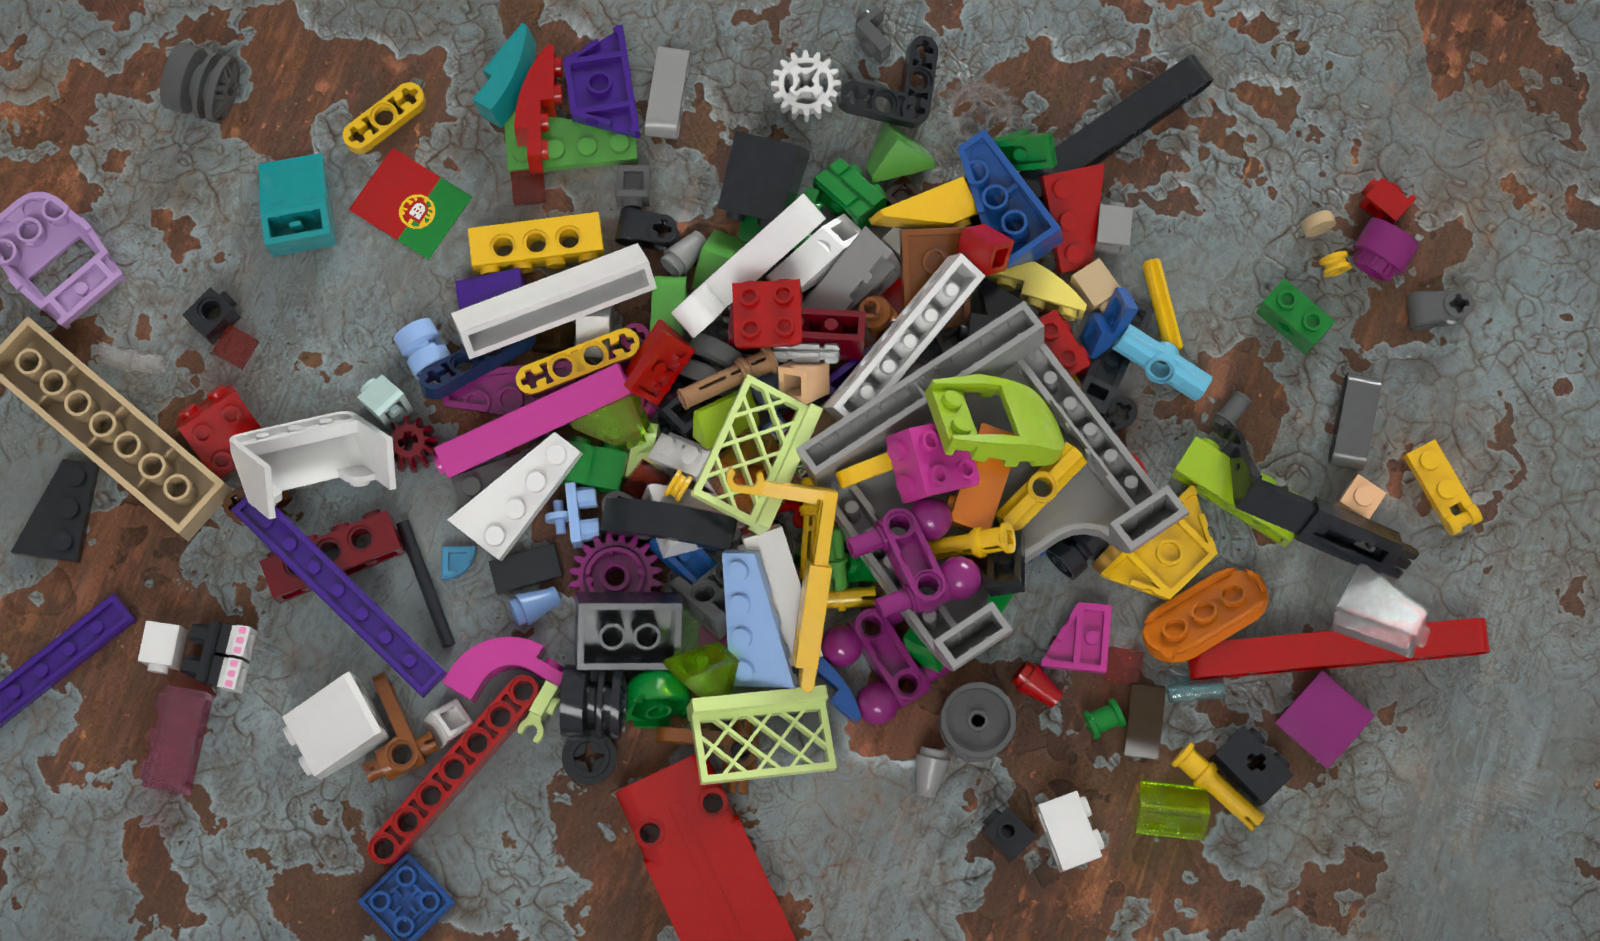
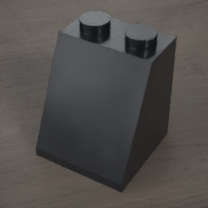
M736 131L718 209L727 211L726 218L745 222L746 216L758 218L757 225L766 227L795 201L810 151L799 145Z

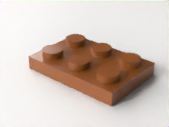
M967 227L899 230L903 310L948 256L956 255L959 237L963 232V228ZM970 295L943 328H958L959 323L968 317L971 313Z

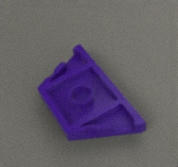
M622 24L614 27V33L599 41L596 38L588 43L583 50L576 51L563 59L570 111L573 122L633 138H640Z

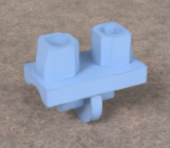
M575 482L565 483L568 511H564L563 500L553 501L554 512L545 514V522L555 524L557 535L566 534L565 523L569 522L571 543L574 549L582 548L584 542L592 541L593 537L601 538L599 519L581 520L580 509L598 507L595 487H577Z

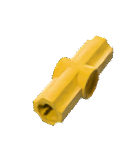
M1065 442L1060 459L1054 464L1041 466L996 512L995 518L1000 524L1009 522L1014 531L1021 530L1088 463L1083 454L1075 446ZM1040 480L1047 484L1049 489L1047 497H1039L1034 493L1032 488L1034 481Z

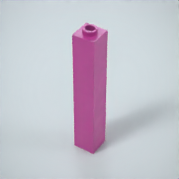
M616 363L434 447L437 454L433 456L434 463L440 474L446 473L448 478L454 477L634 393L624 386L627 377L621 364Z

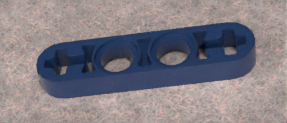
M536 335L511 345L509 344V346H504L495 355L483 354L469 359L465 348L456 351L421 372L419 381L423 394L430 399L446 397L530 350L536 344ZM469 362L473 364V366L466 371H459L455 369L460 363Z

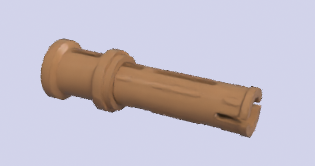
M770 347L760 348L759 352L751 356L736 358L733 366L687 387L678 389L677 395L683 408L687 410L698 403L742 384L747 374L756 379L768 373L774 375L778 373L779 364Z

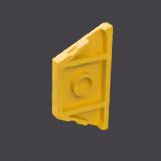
M1191 485L1178 497L1189 511L1188 516L1131 554L1122 552L1100 576L1166 601L1173 598L1218 554L1214 540L1208 531L1209 525L1205 514L1201 511L1196 496L1198 494L1196 488Z

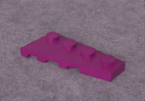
M568 360L557 361L553 366V372L558 377H566L572 372V364ZM547 364L541 366L543 374L534 376L532 372H527V379L522 381L523 386L529 385L531 389L537 387L536 381L544 377L547 379V384L553 382L548 373ZM525 365L498 367L443 397V406L504 416L575 383L576 380L539 395L529 396L521 392L516 383L517 372ZM580 419L567 425L580 427Z

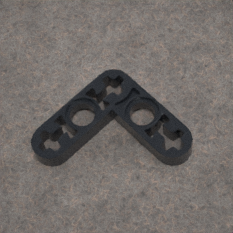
M921 35L916 37L907 47L900 91L858 81H849L837 92L836 103L843 112L907 128L919 127L928 118L930 113L938 59V46L931 37ZM923 46L924 52L928 54L922 60L921 66H918L921 53L917 49ZM918 74L922 76L925 80V88H914L910 82L911 75ZM850 91H853L854 97L858 99L854 104L850 103V97L845 96ZM868 94H869L870 97H869L868 102H867V101H865L864 99H865V98L868 96ZM876 98H886L891 105L890 111H879L875 105ZM914 98H920L915 106V112L920 114L916 118H912V112L907 110L913 105Z

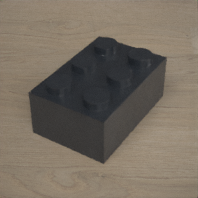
M576 592L574 647L576 669L680 670L683 603L679 592Z

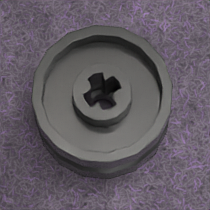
M699 333L695 338L691 337L688 342L695 349V352L676 379L687 387L733 366L736 358L740 356L746 358V356L714 337ZM733 387L723 393H720L715 397L705 400V402L710 404L726 395H729L739 390V387Z
M970 682L956 688L946 699L938 718L939 735L944 746L955 757L967 762H985L998 756L1011 741L1016 728V711L1010 698L1000 688L985 682ZM974 716L980 717V723L984 724L982 727H975L971 721Z

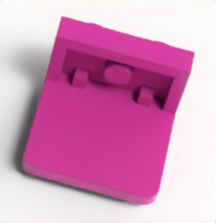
M935 423L908 428L885 437L888 456L892 462L897 489L901 495L903 505L933 495L973 487L980 482L975 460L971 459L969 451L955 450L952 456L945 454Z

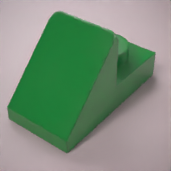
M1022 129L993 139L1017 171L1054 168L1057 165L1052 132L1029 134L1028 129Z

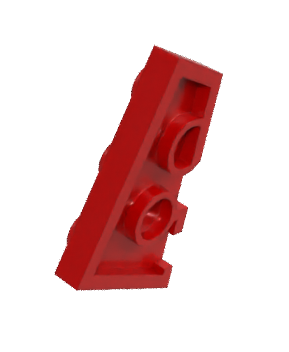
M1105 163L1039 176L1045 208L1062 230L1063 242L1053 248L1057 273L1079 270L1093 262Z

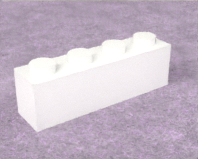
M778 523L771 526L769 530L761 535L754 532L741 535L743 544L737 546L738 550H759L772 592L770 594L774 611L778 612L781 622L779 625L784 644L787 643L791 656L789 662L792 667L794 664L791 658L802 587L783 527Z

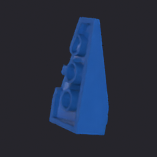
M985 129L957 147L981 224H986L1014 240L1007 268L1036 261L1063 242L1061 227Z

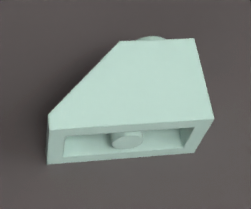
M382 374L377 379L372 378L367 381L361 388V394L358 396L363 406L389 432L393 430L391 426L393 421L400 424L403 421V417L408 416L414 410L404 393Z

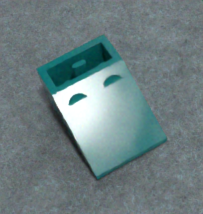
M323 153L258 164L260 218L264 244L272 257L338 246Z

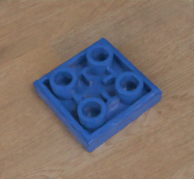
M407 853L357 901L393 941H418L457 903L410 853Z

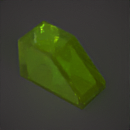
M633 395L570 422L572 428L614 446L627 445L628 449L646 443L645 436L654 433L639 396Z
M719 641L664 660V666L700 698L721 696L732 692L739 659Z

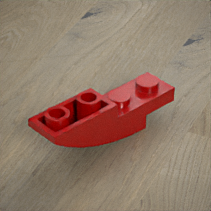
M554 44L547 45L529 69L522 84L515 111L514 131L517 146H527V160L530 173H543V160H549V142L544 140V132H549L550 130L549 117H557V104L563 103L562 85L557 84V77L563 76L562 57H556Z

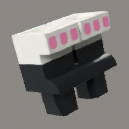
M210 620L209 624H192L189 642L204 646L201 658L190 655L184 656L180 672L195 678L197 682L203 685L242 694L249 664L243 660H251L258 632L250 626L223 624Z

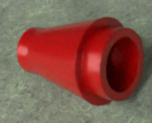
M1025 661L1011 680V683L1017 686L1016 691L1034 698L1050 708H1053L1063 695V691L1052 682L1037 663L1031 664L1029 661Z

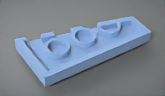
M725 550L722 552L730 686L795 689L799 685L796 673L793 674L789 662L790 652L787 643L784 644L779 628L781 622L778 612L774 611L770 594L772 592L759 550Z

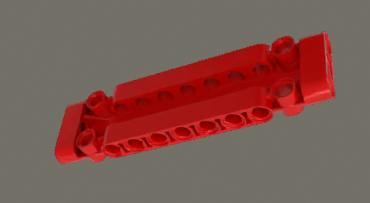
M696 754L636 781L615 793L644 856L645 866L680 941H796L738 815H735L721 783L700 785ZM708 757L706 760L708 775L716 774ZM711 795H717L723 800L721 810L716 813L707 812L703 806L705 799ZM648 825H656L660 829V837L654 843H646L642 840V830Z

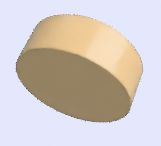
M1328 210L1313 213L1301 223L1306 237L1321 235L1336 225L1332 212Z

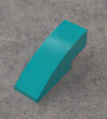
M523 23L520 24L482 70L488 81L472 99L482 118L500 128L504 126L516 109L522 84L535 61L537 43L527 25Z

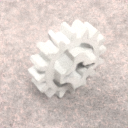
M804 50L801 58H798L793 52L791 53V62L788 63L783 59L780 61L781 70L773 71V79L776 81L771 82V91L776 92L773 95L774 103L782 102V113L790 109L793 120L799 114H803L805 122H808L810 114H814L819 120L822 118V109L827 112L832 111L831 101L836 102V91L840 90L841 81L836 80L839 77L838 68L830 70L831 59L821 62L819 52L813 58H810L808 51ZM824 78L828 85L826 93L823 91V87L820 86ZM786 79L789 80L791 85L789 93H786L784 87Z

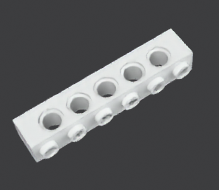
M962 253L948 256L822 408L838 422L895 385L984 279L985 275Z

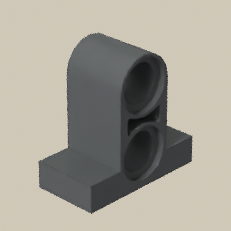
M722 561L692 585L680 575L669 583L672 592H679L684 611L719 640L727 634Z

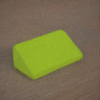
M749 387L745 396L750 409H752L756 405L751 388ZM739 390L694 411L692 437L705 449L713 447ZM742 405L740 406L738 413L743 412ZM756 412L752 415L754 417L756 426H758L760 424L758 412ZM746 416L734 419L732 427L736 436L750 430ZM728 434L724 442L730 440Z

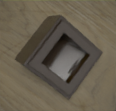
M570 321L536 334V344L532 347V351L556 354L574 347L576 324Z

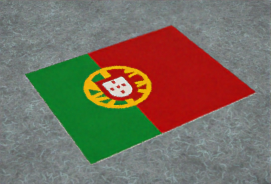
M392 147L348 210L429 260L468 205L472 196Z

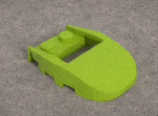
M975 374L933 379L924 392L946 455L952 456L955 450L969 451L972 460L986 462L988 458L1000 459L1003 465L1008 467H1017L1019 462L1028 461L1032 466H1048L1056 463L1062 455L1065 444L1054 415L1039 394L1026 385L1005 378ZM964 393H977L979 397L992 398L994 394L1000 395L1015 435L977 434L964 398Z

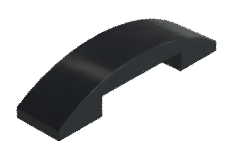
M1135 301L1138 311L1130 324L1144 332L1154 309ZM1113 345L1094 359L1080 388L1103 418L1131 361L1112 349Z
M606 498L599 531L633 537L634 534L696 544L698 548L724 552L725 550H732L738 520L727 515L677 504L630 498Z

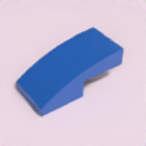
M1115 288L1104 313L1091 312L1079 337L1090 358L1096 359L1111 347L1135 317L1138 307L1127 288Z
M821 657L816 675L836 691V694L830 700V704L857 725L861 721V714L852 692L839 673Z

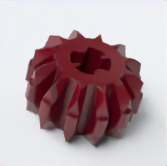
M404 416L403 426H399L397 422L393 421L391 426L394 429V433H384L393 439L394 464L397 463L398 471L403 472L409 465L411 472L417 473L418 463H422L425 468H429L430 463L426 457L433 458V456L437 455L432 447L439 444L438 437L431 436L435 431L431 424L424 426V421L420 417L412 424L410 418ZM410 439H414L416 443L412 445V450L408 451L405 446H408Z

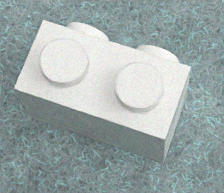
M1074 791L1035 807L1060 873L1102 857L1100 850L1105 848L1098 829L1092 830L1087 817L1092 816L1085 796L1080 798L1078 792Z

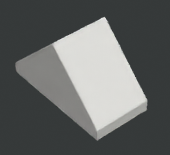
M614 305L576 319V345L612 332ZM608 340L603 342V344L606 346L609 354L610 341ZM590 347L584 354V358L603 359L604 356L602 350L597 347Z

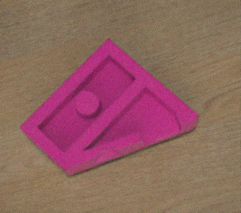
M1078 602L1040 662V668L1106 674L1112 605Z

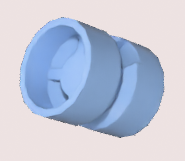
M430 318L419 319L406 325L393 338L402 356L409 357L406 363L416 380H419L421 372L427 367L451 355L445 343L438 342L440 335Z

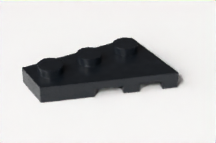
M68 459L62 460L11 553L14 555L81 563L99 472V466L96 463Z

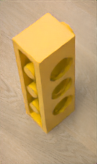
M599 212L468 228L471 264L475 275H486L514 268H520L522 274L530 273L533 271V268L539 267L557 270L566 267V264L579 262L581 265L605 256ZM573 237L578 239V243L572 248L562 246L563 241L567 238ZM540 241L546 244L540 252L529 250L530 246L535 242ZM502 246H511L513 248L512 252L507 256L497 255V251Z

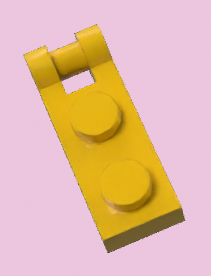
M1435 439L1404 456L1406 463L1449 535L1454 536L1462 532V527L1468 524L1474 526L1483 520L1480 510L1472 503ZM1458 505L1462 513L1455 516L1450 508Z

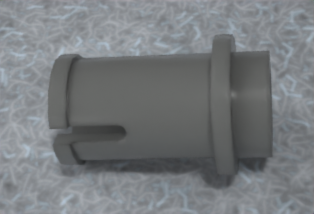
M1234 391L1220 412L1213 414L1214 420L1212 425L1218 431H1220L1224 424L1237 428V421L1248 406L1252 404L1249 397L1240 391Z

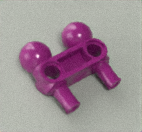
M928 497L917 501L911 509H891L883 518L876 520L874 529L846 539L848 551L853 559L879 549L885 551L901 584V590L875 599V608L881 620L908 609L917 614L933 613L942 604L949 602L950 599L955 601L969 599L980 588L982 580L980 570L971 559L963 556L951 557L939 567L927 542L940 539L951 528V511L943 500ZM894 527L903 528L906 531V533L898 535L893 533L890 529ZM921 587H930L935 593L933 595H924L919 589Z
M875 606L862 611L856 618L847 622V625H835L828 628L822 636L821 650L823 658L829 664L836 667L852 665L859 659L861 653L863 654L880 682L865 685L859 691L856 702L861 718L872 725H883L890 722L896 716L898 709L913 704L920 697L929 693L930 683L951 670L944 666L938 673L916 664L894 630V626L905 619L898 613L881 620ZM864 622L874 623L878 628V634L874 636L865 634L862 631L861 624ZM898 680H910L914 685V692L910 694L901 692L898 688Z

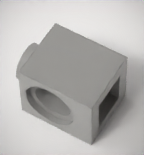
M1108 202L1106 205L1100 204L1094 252L1126 255L1130 246L1133 208L1125 207V204L1120 202Z

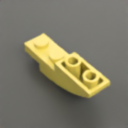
M1035 261L1006 268V271L985 276L1006 291L1022 290L1019 299L1025 301L1039 312L1044 310L1051 312L1056 309L1060 317H1064L1067 321L1082 320L1087 304L1065 281Z

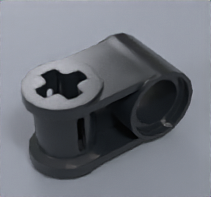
M624 207L621 208L614 241L626 247L638 243L640 248L664 252V250L680 241V233L675 220L671 216ZM664 229H669L670 233H665L664 238L659 237L658 233L661 234L664 232Z

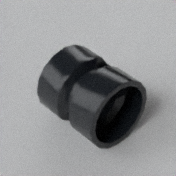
M1087 534L1073 535L1048 548L1045 554L1059 571L1071 580H1075L1087 569V561H1095L1108 548V544L1105 540Z

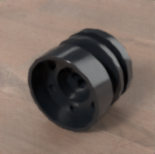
M565 664L560 695V734L562 737L584 738L589 722L595 723L597 738H604L606 723H610L611 739H621L622 730L627 721V682L625 670H614L612 682H609L608 670H600L597 681H591L590 670H577L576 665Z

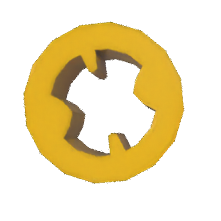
M1347 251L1335 252L1319 260L1320 266L1325 267V270L1322 272L1324 277L1337 276L1352 269L1351 263L1346 261L1348 257Z
M678 469L668 485L664 496H673L675 502L679 503L694 477L691 475L685 477L682 474V470Z

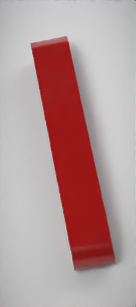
M520 675L512 679L377 831L368 843L367 849L373 861L384 866H392L402 859L512 735L519 724L526 719L530 712V707L541 690L533 678L528 675ZM529 684L533 686L531 698L525 701L517 699L516 692L521 685ZM500 710L509 711L510 721L508 724L502 727L495 726L493 721L495 714ZM477 736H485L487 738L485 750L480 753H473L470 747L472 740ZM454 762H462L464 765V773L458 779H450L447 773L449 766ZM431 788H438L441 792L439 802L428 806L424 799L426 792ZM408 814H415L418 820L416 828L411 832H404L401 826L403 818ZM391 840L394 845V852L389 858L382 859L379 856L378 848L383 841Z

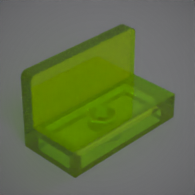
M1140 781V804L1135 824L1137 834L1205 841L1210 819L1209 794L1205 788L1199 789L1195 786Z

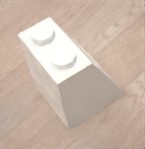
M350 671L282 717L287 725L282 728L284 735L291 746L297 744L303 755L298 758L301 767L307 776L313 774L319 780L393 739L362 681Z

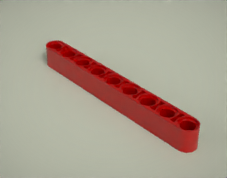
M1469 618L1223 640L1200 655L1188 660L1187 663L1189 679L1191 681L1468 657L1488 654L1491 651L1486 618Z

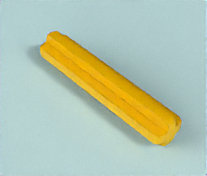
M1158 258L1149 259L1144 262L1143 271L1162 342L1172 343L1177 347L1178 351H1181L1183 343L1161 260Z

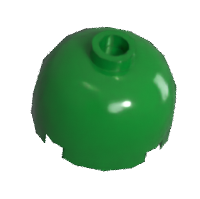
M640 670L627 682L626 722L628 723L629 720H632L633 726L639 729H654L671 725L669 718L676 717L677 715L682 720L687 716L686 707L691 701L686 683L676 672L671 670Z

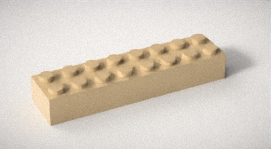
M28 316L0 345V382L188 542L223 504L226 495L233 491L219 477Z

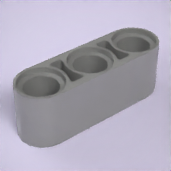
M658 46L645 120V136L678 140L690 70L691 50Z

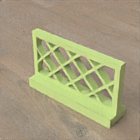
M747 374L690 496L749 525L748 529L758 535L763 534L770 529L783 499L750 494L753 507L750 514H747L737 508L733 496L741 493L731 492L726 482L725 473H727L730 467L733 470L741 469L746 485H753L747 466L762 461L767 473L766 481L790 483L800 462L796 448L810 440L823 409L813 403L806 405ZM749 387L761 392L765 405L750 409L745 396ZM784 404L796 410L791 422L780 425L774 407ZM742 405L743 412L738 413L739 408ZM767 409L774 427L759 432L752 414ZM746 416L752 434L737 439L732 427L734 419ZM788 428V430H787V432H786V434H785V436H784V433H783V430H782V429ZM776 432L780 443L779 450L767 454L760 436ZM728 434L730 441L724 443ZM754 439L760 457L745 461L739 443ZM732 446L738 464L723 469L718 454L721 449ZM774 458V461L771 465L769 459ZM713 465H715L716 471L710 473ZM719 476L725 494L714 497L702 491L707 479ZM727 498L728 504L721 500Z
M826 685L815 686L811 692H804L799 687L795 689L692 698L686 710L688 721H691L700 785L835 770L837 765L826 707V700L828 699ZM818 711L820 726L815 733L798 722L803 713ZM789 714H798V715H797V717L794 719V718H793L791 715H789ZM771 716H780L790 723V726L781 737L765 725ZM765 717L762 722L756 718ZM746 719L757 727L748 741L731 729L737 720ZM722 721H731V722H730V724L727 726V725H726L724 722H722ZM714 723L723 730V733L712 744L702 736L700 724ZM793 727L810 739L801 752L784 740ZM760 730L776 742L768 755H765L751 744ZM820 731L822 733V739L817 736L820 733ZM726 734L743 746L734 759L717 747ZM812 742L825 750L826 762L814 763L803 755ZM703 745L709 749L706 755L704 753ZM779 745L796 757L790 766L781 767L770 759ZM745 749L762 760V763L756 770L748 771L736 762ZM712 752L729 764L722 774L708 775L706 760ZM800 760L804 765H796V763ZM765 764L771 767L768 769H762ZM731 768H734L736 771H738L728 773Z

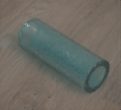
M1223 678L1171 682L1167 686L1170 703L1225 699L1226 695Z

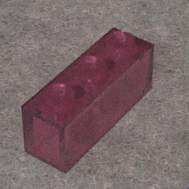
M165 684L164 692L159 693L156 701V712H159L156 726L153 725L148 735V745L151 746L148 760L145 759L140 769V779L143 780V787L179 795H191L213 695L206 691Z

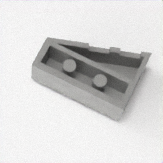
M865 226L817 287L807 294L802 308L858 311L860 303L865 298L879 294L882 295L901 276V265L893 251Z

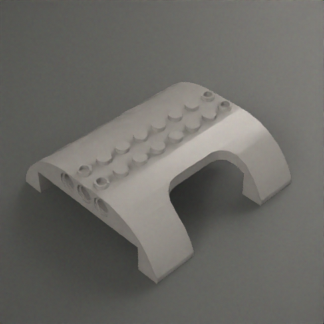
M1025 301L796 448V452L813 485L835 488L838 492L835 521L842 529L846 538H851L874 529L876 520L883 518L891 509H911L916 502L903 505L901 495L897 489L894 469L844 489L840 488L835 473L886 453L887 443L885 437L908 428L934 423L924 394L933 379L975 374L995 376L1021 383L1038 393L1054 415L1064 443L1068 442L1075 446L1088 462L1022 528L1025 536V564L1057 542L1073 535L1082 534L1099 537L1119 551L1131 554L1189 515V511L1169 485L1161 490L1155 486L1044 343V325ZM964 393V398L976 430L981 423H985L1014 433L1000 395L994 394L992 398L979 397L977 393ZM1028 461L1019 462L1017 467H1011L997 511L1041 466H1032ZM1040 480L1034 481L1032 486L1034 493L1039 497H1047L1049 492L1047 484ZM956 490L930 497L938 498L946 503L949 494L955 495ZM994 517L991 528L1000 527L1001 524ZM951 526L943 537L964 535L970 532ZM894 527L890 529L893 533L898 535L906 533V531L900 527ZM879 549L860 556L887 595L902 589L885 551ZM950 558L936 561L939 567H941ZM982 584L976 594L969 599L961 601L950 599L949 602L942 604L933 613L917 614L910 609L900 612L927 649L951 671L957 670L1013 632L1012 627L993 601L988 604L989 594ZM921 587L919 589L924 595H933L935 593L930 587Z

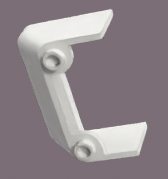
M340 411L239 433L229 439L230 452L247 501L268 519L276 518L275 506L276 503L282 500V491L339 477L354 487L366 486L370 481L377 480L389 490L396 489L392 437L354 412Z

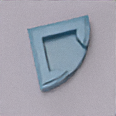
M442 546L441 580L449 581L463 575L473 564L477 547Z

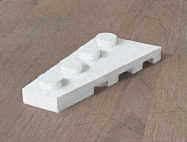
M554 432L447 520L495 558L503 561L583 453Z

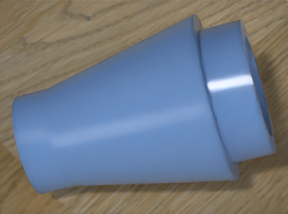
M552 586L548 589L516 594L515 599L508 601L516 624L518 626L523 624L529 626L553 608L561 605V600L555 587Z

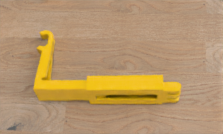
M730 467L726 473V482L734 492L817 504V500H819L811 559L806 558L791 658L795 668H799L798 682L804 692H811L815 687L832 567L828 561L838 492L835 488L766 481L761 470L755 474L757 479L753 485L736 484L733 481L736 473Z

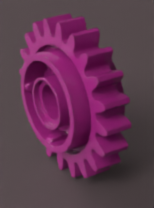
M607 533L605 543H602L595 536L593 537L595 548L591 549L583 544L582 548L586 556H574V560L580 565V568L569 569L570 575L578 578V580L569 583V586L573 590H580V592H652V589H661L663 587L662 582L654 579V577L663 574L662 568L652 567L659 559L657 555L646 557L650 551L649 544L637 548L639 545L638 536H634L629 543L626 542V536L619 535L618 540L614 541L612 534ZM614 571H620L625 574V580L619 586H611L607 583L608 576Z

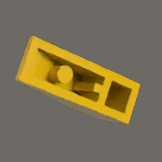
M962 176L881 209L869 218V221L874 226L902 229L968 227L971 225L970 219L977 215L978 212L973 196Z

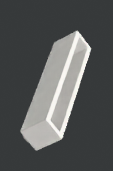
M636 243L451 313L465 351L469 359H473L657 289L650 263L639 244Z

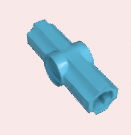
M1131 324L1113 344L1112 349L1145 369L1146 376L1152 382L1158 384L1167 383L1193 401L1199 400L1212 381L1211 375L1181 357L1174 344L1158 342ZM1158 361H1164L1167 363V365L1161 364Z

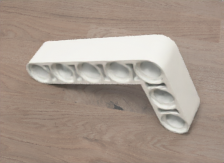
M803 193L695 289L671 314L695 338L733 302L732 283L757 281L826 218Z

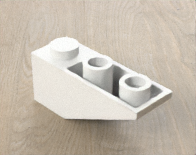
M842 214L817 230L768 274L766 280L800 279L802 292L821 282L861 232V229L845 214Z

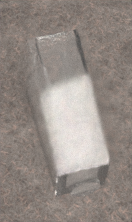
M1360 563L1336 607L1333 631L1412 658L1418 646H1425L1430 628L1425 626L1427 611L1369 566Z

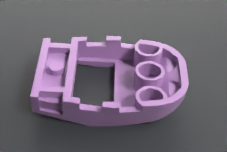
M46 192L28 193L17 199L0 213V266L9 277V282L67 330L71 327L70 324L118 283L126 281L90 224L83 217L81 218L57 196ZM82 238L96 255L45 297L30 280Z

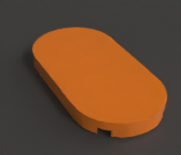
M1226 568L1215 572L1158 606L1148 614L1144 621L1145 626L1142 629V638L1147 651L1154 658L1163 662L1179 663L1188 661L1250 625L1262 616L1268 605L1269 597L1264 580L1259 574L1244 568V571H1236L1235 568Z

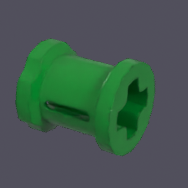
M1113 698L1109 699L1107 705L1092 712L1087 710L1082 712L1083 721L1094 740L1099 739L1101 733L1116 726L1120 728L1126 726L1123 713Z

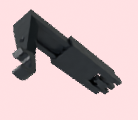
M1224 424L1217 433L1220 438L1229 441L1222 452L1230 457L1233 499L1237 509L1293 532L1295 540L1377 575L1384 573L1399 579L1403 574L1402 569L1406 570L1411 565L1409 559L1415 560L1419 556L1418 550L1403 543L1400 533L1317 496L1311 501L1262 480L1263 477L1248 452L1243 434L1235 427ZM1355 542H1365L1366 548L1355 544ZM1371 547L1376 548L1374 551L1369 550Z

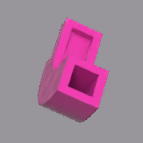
M499 637L484 641L466 651L453 664L442 683L447 688L476 704L487 684L495 676L508 670L530 672L540 679L547 680L558 686L561 690L564 667L548 657L545 662L541 661L547 650L537 642L519 637Z

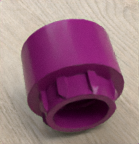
M1372 217L1353 245V249L1356 251L1353 256V263L1361 271L1379 281H1391L1395 275L1402 276L1420 248V245L1413 237L1397 226L1385 220Z

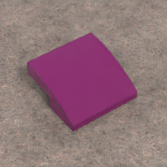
M1322 669L1275 721V724L1328 769L1375 715Z

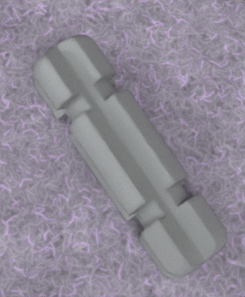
M802 342L798 346L773 347V353L778 362H788V359H793V363H820V360H825V363H837L840 358V348L837 343H825L824 346H820V343Z

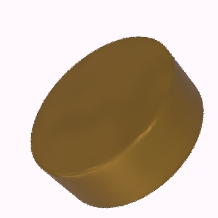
M1110 545L1091 563V567L1100 575L1122 551Z

